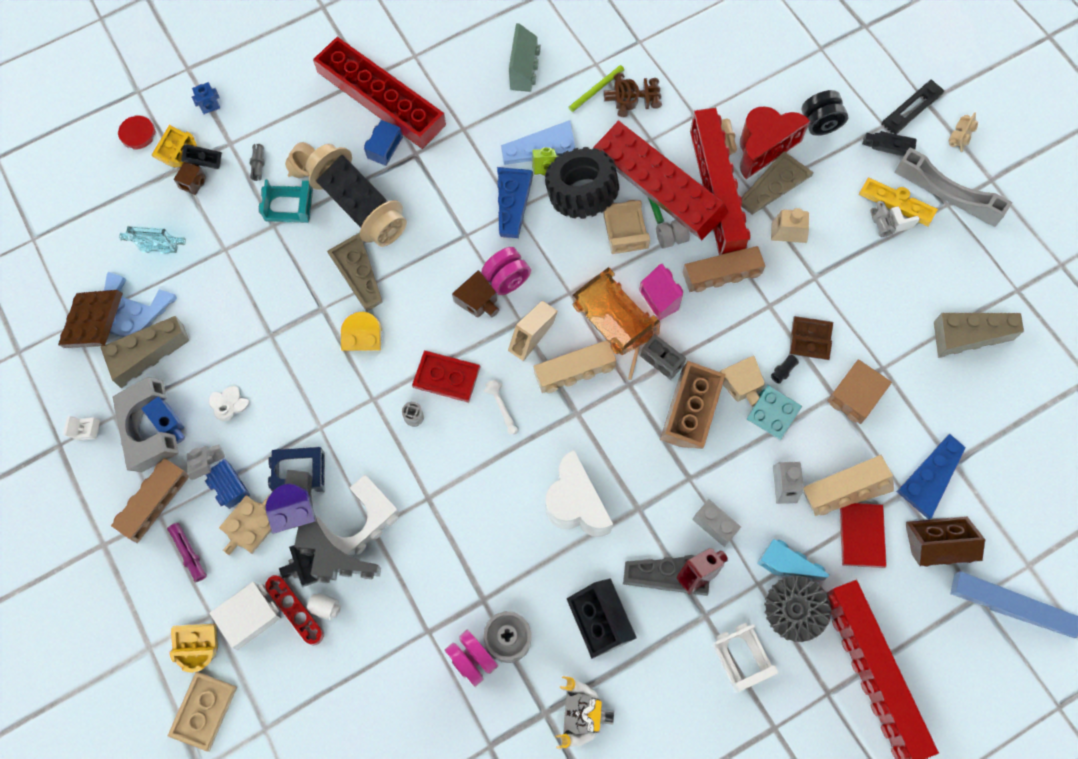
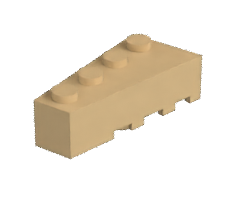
M879 455L803 487V491L814 515L817 516L826 515L833 510L894 492V482L890 469L882 455Z

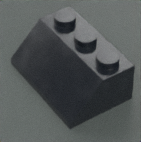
M611 578L594 582L566 598L591 659L637 639Z

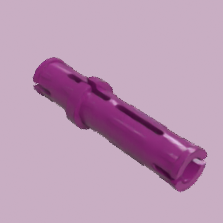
M180 523L170 525L167 530L184 560V567L188 568L195 583L202 581L207 577V574L199 562L200 557L197 554L195 555Z

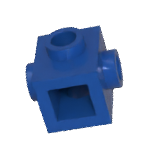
M209 82L192 88L194 96H191L196 107H200L203 114L220 109L217 101L220 98L216 88L212 89Z

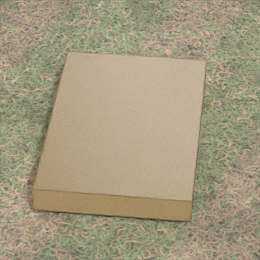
M196 672L167 736L210 752L237 686Z

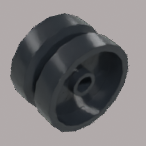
M836 90L819 92L808 98L801 107L803 115L810 120L808 125L809 132L814 136L826 135L838 130L849 118L846 108L843 106L840 93Z

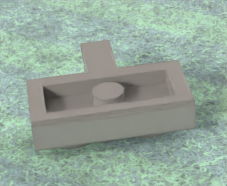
M220 445L209 447V449L206 446L195 448L187 453V474L190 480L210 473V464L225 458Z

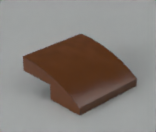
M794 316L789 354L830 360L831 336L834 322Z

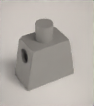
M779 462L773 465L776 504L798 503L804 489L801 462Z

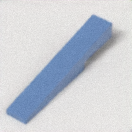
M960 571L954 574L951 595L989 607L991 611L1072 638L1078 637V616Z

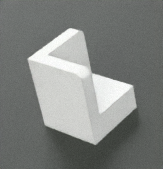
M899 206L891 208L889 212L890 222L896 229L894 233L914 228L920 220L918 216L908 218L902 215Z

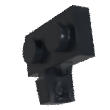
M294 545L290 546L292 559L288 560V565L279 568L282 578L292 575L294 579L299 577L302 587L316 583L317 579L311 575L314 552L311 556L300 554V551Z

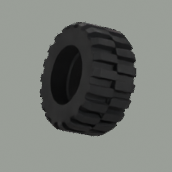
M583 147V149L574 148L573 151H566L562 156L556 157L555 162H551L546 171L545 185L551 205H553L556 211L566 217L569 215L570 218L576 219L580 217L585 219L587 216H597V213L606 211V207H610L618 196L619 181L614 161L607 153L600 152L599 149ZM580 180H593L583 186H571Z

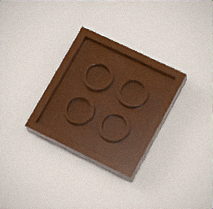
M119 290L76 293L70 312L67 315L64 329L60 334L58 345L62 348L105 346L123 293Z

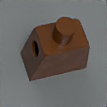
M479 270L452 293L453 302L475 317H480L484 312L490 317H494L499 312V308L494 304L497 301V294Z

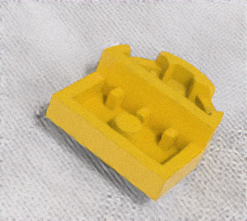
M169 124L154 149L152 157L171 167H181L184 163L181 162L184 144L197 146L194 136L188 131L184 133Z
M356 312L349 315L341 326V351L381 350L382 326L380 321L368 312Z
M198 624L171 627L172 650L169 654L172 662H176L182 668L181 670L185 672H198L204 669L217 653V625Z

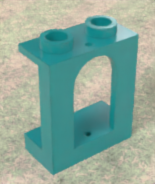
M265 179L264 187L261 188L262 203H259L258 207L259 214L262 215L264 221L309 223L313 188L310 186L309 181H302L301 187L271 186L268 179ZM279 197L300 198L298 213L274 212L271 210L270 204L275 198Z

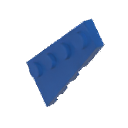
M951 434L947 435L896 492L930 520L966 447Z

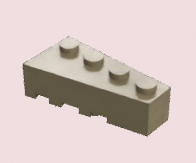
M941 313L934 321L938 358L953 353H962L970 349H979L987 345L992 346L1013 341L1024 332L1021 313Z
M173 316L100 348L112 381L120 388H123L129 380L139 377L142 371L149 366L159 363V359L165 355H170L186 344L189 338L184 325L176 316Z

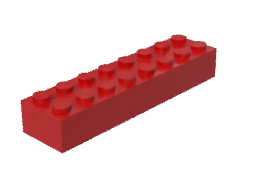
M338 36L313 59L318 74L381 120L400 127L402 135L421 149L446 126L444 112Z
M716 108L694 110L690 135L703 187L724 202L729 212L713 229L718 253L723 255L747 249V243L751 235L750 230L746 229V214L741 209L742 198L737 193L738 182L733 177L734 166L729 161L730 150L725 145L726 134L721 129V115H718Z
M619 120L593 147L599 149L600 152L607 153L613 159L616 171L701 241L729 213L724 202Z
M857 579L826 592L831 603L832 624L835 630L840 632L842 636V646L847 653L849 652L853 660L851 665L855 673H859L864 693L869 695L871 699V709L882 723L881 731L892 745L891 752L895 759H927L939 754Z

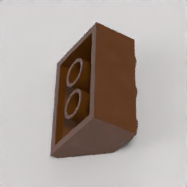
M968 516L906 522L911 554L919 566L929 567L931 565L983 561L985 538Z

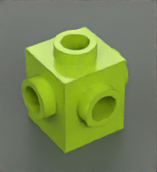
M543 147L532 150L534 175L541 174L545 176L551 162H555V158L559 156H556L554 149Z

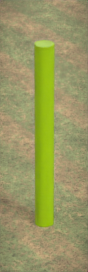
M619 65L573 102L568 107L569 110L574 112L610 83L614 79L615 74L622 73L624 67Z

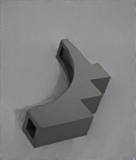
M287 470L285 484H295L305 489L311 498L310 502L313 509L311 495L313 477L309 472ZM317 519L315 522L298 526L294 547L303 555L311 556L315 552L311 575L317 579V582L329 583L330 580L336 581L338 572H340V576L352 577V574H360L361 578L373 579L374 576L380 577L381 567L378 564L360 561L335 547L326 538Z

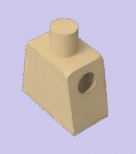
M800 208L781 210L771 223V240L808 242L809 212L803 211Z
M753 355L720 370L721 373L726 374L723 386L737 402L747 398L751 407L755 406L760 398L758 392L762 391L765 386L756 358Z

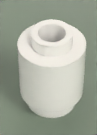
M321 593L318 595L312 594L307 604V610L311 611V614L331 621L339 615L341 605H339V600Z

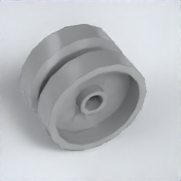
M504 611L494 615L488 621L484 628L483 639L488 652L493 658L500 662L513 663L521 660L528 653L531 647L532 634L529 624L523 616L515 612ZM505 635H512L510 642H506L504 639Z

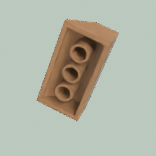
M690 361L686 362L682 367L660 437L661 441L678 447L704 448L726 374Z

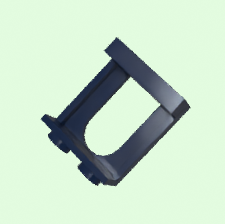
M321 447L272 450V455L268 459V465L271 469V476L268 477L269 489L273 492L276 488L285 484L286 479L279 478L280 461L312 458V489L316 492H325V452Z

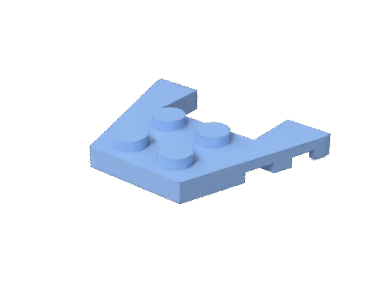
M108 272L104 291H121L126 279ZM159 289L151 306L122 297L110 333L123 338L151 326V322L158 315H162L166 311L165 308L177 299L176 295Z

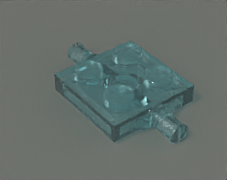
M127 226L126 233L119 234L120 241H131L144 253H150L151 251L162 254L177 253V245L184 246L186 244L185 237H174L166 229Z

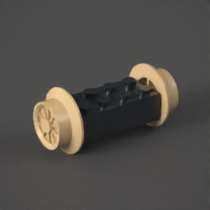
M325 144L317 148L306 162V170L310 174V186L316 190L324 189L361 228L360 238L364 242H375L378 246L384 247L398 239L407 224L406 219L402 216V204L396 200L388 201L351 163L352 154L347 148H336L332 144Z

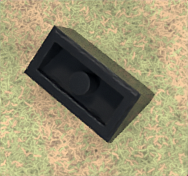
M184 144L181 162L219 170L222 152Z

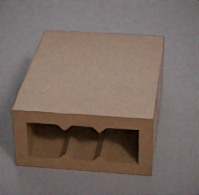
M858 359L827 401L834 409L845 413L851 421L861 424L892 382Z

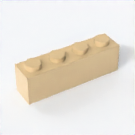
M608 340L534 365V375L541 392L552 393L564 385L569 387L581 379L589 380L598 373L603 372L605 374L611 372L616 367L617 360Z

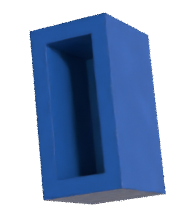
M380 120L378 126L374 127L372 136L364 144L367 159L387 166L403 138L401 128Z

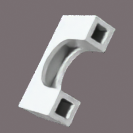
M366 474L350 487L353 494L367 509V522L358 534L346 538L336 536L318 516L316 517L326 538L335 547L351 557L362 553L367 547L366 544L371 540H376L383 533L382 530L387 525H393L398 520L397 516L400 515L397 508Z

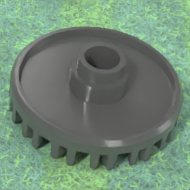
M791 576L785 577L771 586L772 588L769 589L768 596L765 597L766 603H764V606H766V611H764V614L767 615L766 620L769 621V626L774 629V632H777L781 638L784 637L786 640L793 642L809 641L824 632L831 618V603L821 585L807 577ZM795 605H799L801 607V611L799 613L795 612Z

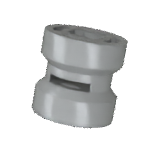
M408 402L403 406L402 416L406 424L411 427L419 426L424 420L421 406L416 402Z

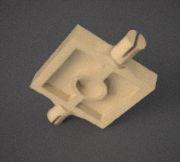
M246 495L221 524L219 529L226 533L231 540L223 549L226 554L230 556L237 546L243 547L253 554L272 531L266 514L268 497L260 504L254 502Z

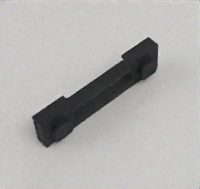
M932 79L929 80L886 117L881 125H885L884 128L887 127L888 131L891 130L890 133H899L926 107L937 100L945 90ZM923 96L925 101L904 118L901 113L919 97Z

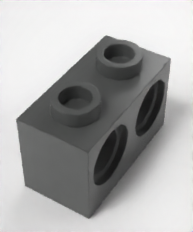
M656 334L642 347L640 357L670 380L681 370L686 360V357Z

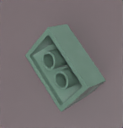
M516 23L509 63L510 90L531 92L532 85L536 84L534 70H538L539 60L536 59V56H540L541 44H538V37L520 23Z

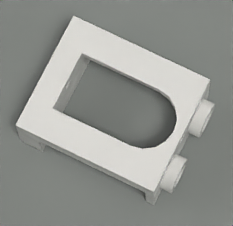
M747 623L736 627V632L731 635L728 632L716 636L717 641L712 644L735 693L778 674L775 665H771L753 629L756 627L755 624L748 626ZM736 637L745 640L760 669V672L743 680L727 649L729 641Z

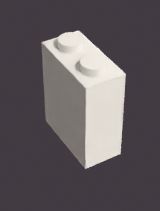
M251 582L210 612L211 617L233 649L239 650L281 619L278 614L280 612L279 607L274 601H269L267 598L269 593L263 584L258 585L255 582Z

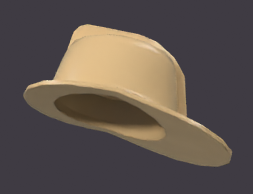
M299 142L290 151L285 162L286 169L289 172L288 177L303 178L310 175L306 170V162L315 151L311 145Z

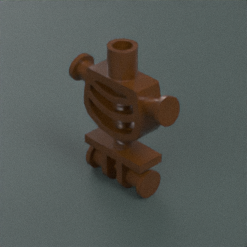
M617 73L614 75V90H604V101H615L616 109H620L617 112L619 117H627V110L636 108L639 97H644L645 109H649L650 101H653L651 103L652 108L657 109L662 106L658 78H651L649 80V85L651 86H648L647 78H644L643 90L639 91L638 85L634 80H624V74Z

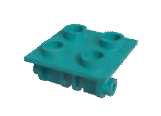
M767 385L766 389H762L760 392V398L746 419L781 440L801 410L802 405Z

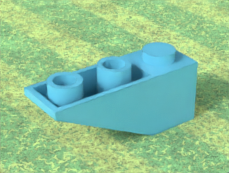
M773 539L757 563L776 576H803L824 581L829 577L824 567L816 563L812 564L806 560L807 557L804 554L790 550L789 546L781 540L776 541Z

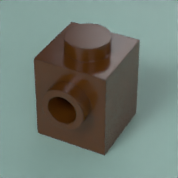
M184 162L173 180L179 189L196 195L199 188L204 185L206 176L199 165Z

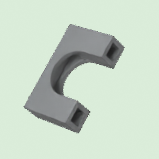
M147 377L112 396L125 464L129 471L144 472L156 466L164 458L169 459L179 454L175 435L159 432L144 440L140 433V423L144 415L141 408L158 396L163 400L167 399L163 380Z

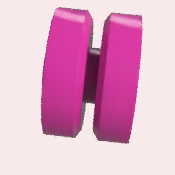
M507 247L498 251L482 267L481 273L488 282H491L492 288L498 295H506L516 290L531 274V268L525 260H521L522 257L515 247Z
M467 629L459 636L460 642L466 648L464 651L453 642L444 651L452 659L451 663L464 678L467 677L472 685L476 687L483 681V675L477 667L480 665L486 673L491 674L498 665Z

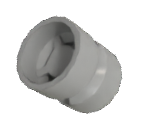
M673 220L671 224L666 222L656 225L657 238L663 249L674 246L675 242L681 244L690 240L689 230L677 220Z

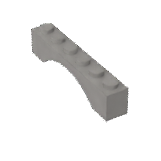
M912 148L908 149L894 172L994 227L1002 220L1012 204L1011 201L996 193L973 190L952 181L938 171L927 156Z

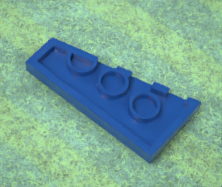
M497 167L500 237L519 239L534 173L533 170Z

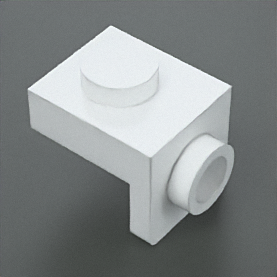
M68 416L63 435L78 441L96 439L100 419L94 417L78 419Z

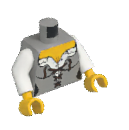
M562 676L563 679L567 680V685L560 686V689L568 691L566 693L563 734L555 736V738L560 737L562 739V745L556 746L557 749L582 746L593 740L596 733L600 732V724L613 725L614 711L601 710L602 700L598 698V694L586 684L575 681L572 677Z

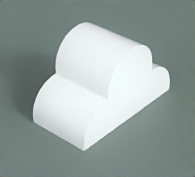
M573 450L562 458L559 465V480L553 483L546 493L547 517L554 526L561 529H572L580 526L585 533L591 536H605L611 533L613 523L578 456Z

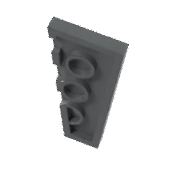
M685 555L679 558L665 557L659 560L626 561L623 585L687 593L676 577L685 563L695 556ZM709 582L692 594L708 596Z

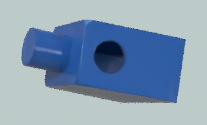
M158 396L141 408L158 432L175 435L177 444L186 438L181 432L185 428L170 405Z

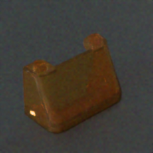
M608 267L572 294V306L578 313L582 312L611 344L610 347L615 354L625 355L647 343L654 334L658 336L660 334V321L655 315L650 317L648 312L644 313L621 289V284L612 278L615 276V273Z

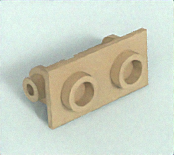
M976 112L973 113L972 117L969 115L962 116L956 125V130L953 131L949 138V145L952 147L960 146V152L963 151L966 145H969L972 132L977 130Z

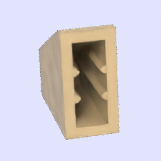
M541 301L516 324L508 351L524 361L553 325L558 311L544 301Z

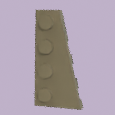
M783 152L741 197V207L753 215L812 177L814 172L786 152Z
M360 232L327 251L366 312L383 303L363 240L360 238Z

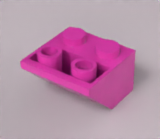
M663 263L658 265L640 282L639 291L659 321L679 310L683 289L679 284L675 283L671 271L665 268Z

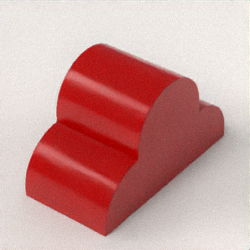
M766 106L752 109L746 117L740 137V147L743 151L740 171L744 178L747 180L776 160L783 152H788L801 143L810 120L796 112H788L781 115L775 109Z

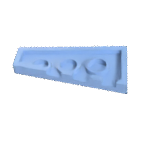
M570 120L501 145L504 165L532 161V150L543 147L554 149L556 156H562L566 151H573L575 143Z

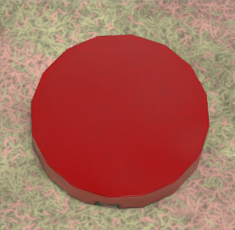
M139 115L128 117L121 123L118 129V137L123 145L137 150L151 144L152 138L156 134L155 126L150 119Z

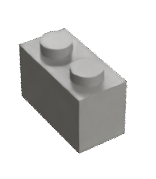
M709 499L692 519L723 547L729 543L741 528L737 522Z

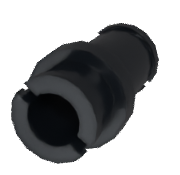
M788 355L781 365L775 367L774 373L771 374L772 380L779 384L783 379H787L789 373L799 364V360L794 355Z

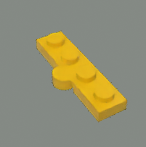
M869 177L859 193L860 196L873 202H884L888 209L899 206L902 215L908 218L918 216L920 219L918 222L929 227L938 210L915 198H909L910 191L905 187H899L895 190Z

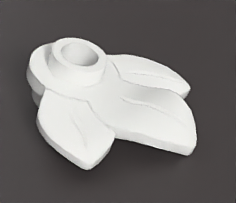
M237 386L226 388L222 394L213 392L209 398V405L214 409L215 417L221 421H229L235 413L244 411L249 403V400L240 398Z

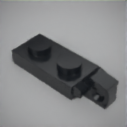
M881 131L875 134L866 133L862 145L872 147V149L904 156L909 148L916 149L917 139Z

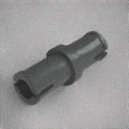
M261 144L252 145V157L249 163L251 165L250 179L254 181L262 179V167L265 164L263 159L264 146Z

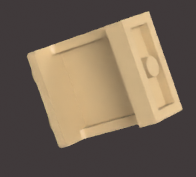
M629 200L619 204L613 203L610 207H606L603 216L611 254L649 249L650 237L649 233H646L641 211V200Z

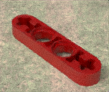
M277 575L269 577L265 583V588L306 643L310 645L319 644L324 637L321 627L283 578ZM274 581H276L277 583L281 582L278 585L279 588L284 592L281 595L277 590L271 589L273 588L272 583ZM292 596L294 599L293 605L285 608L283 606L284 598ZM301 612L305 613L306 621L303 624H297L295 622L296 615ZM309 625L311 630L314 632L318 631L316 634L317 639H309L310 633L308 630L304 629L302 632L301 629Z

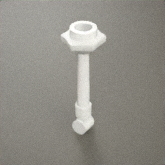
M496 380L488 382L484 392L494 394L504 417V422L508 427V433L517 434L518 428L513 425L514 422L510 418L498 393L502 383Z

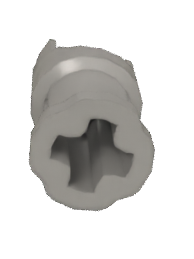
M878 201L876 203L877 208H872L870 213L873 222L878 226L879 236L886 237L893 234L896 229L890 222V214L884 202Z

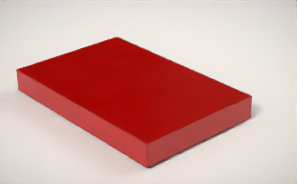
M424 350L412 388L469 403L480 371V365Z
M853 503L840 508L842 566L885 568L886 547L883 505Z

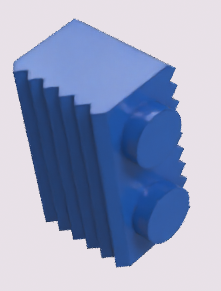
M226 459L212 466L211 472L206 474L207 479L205 483L210 490L215 489L218 494L215 498L221 507L225 505L228 509H231L240 503L246 495L250 496L240 477Z

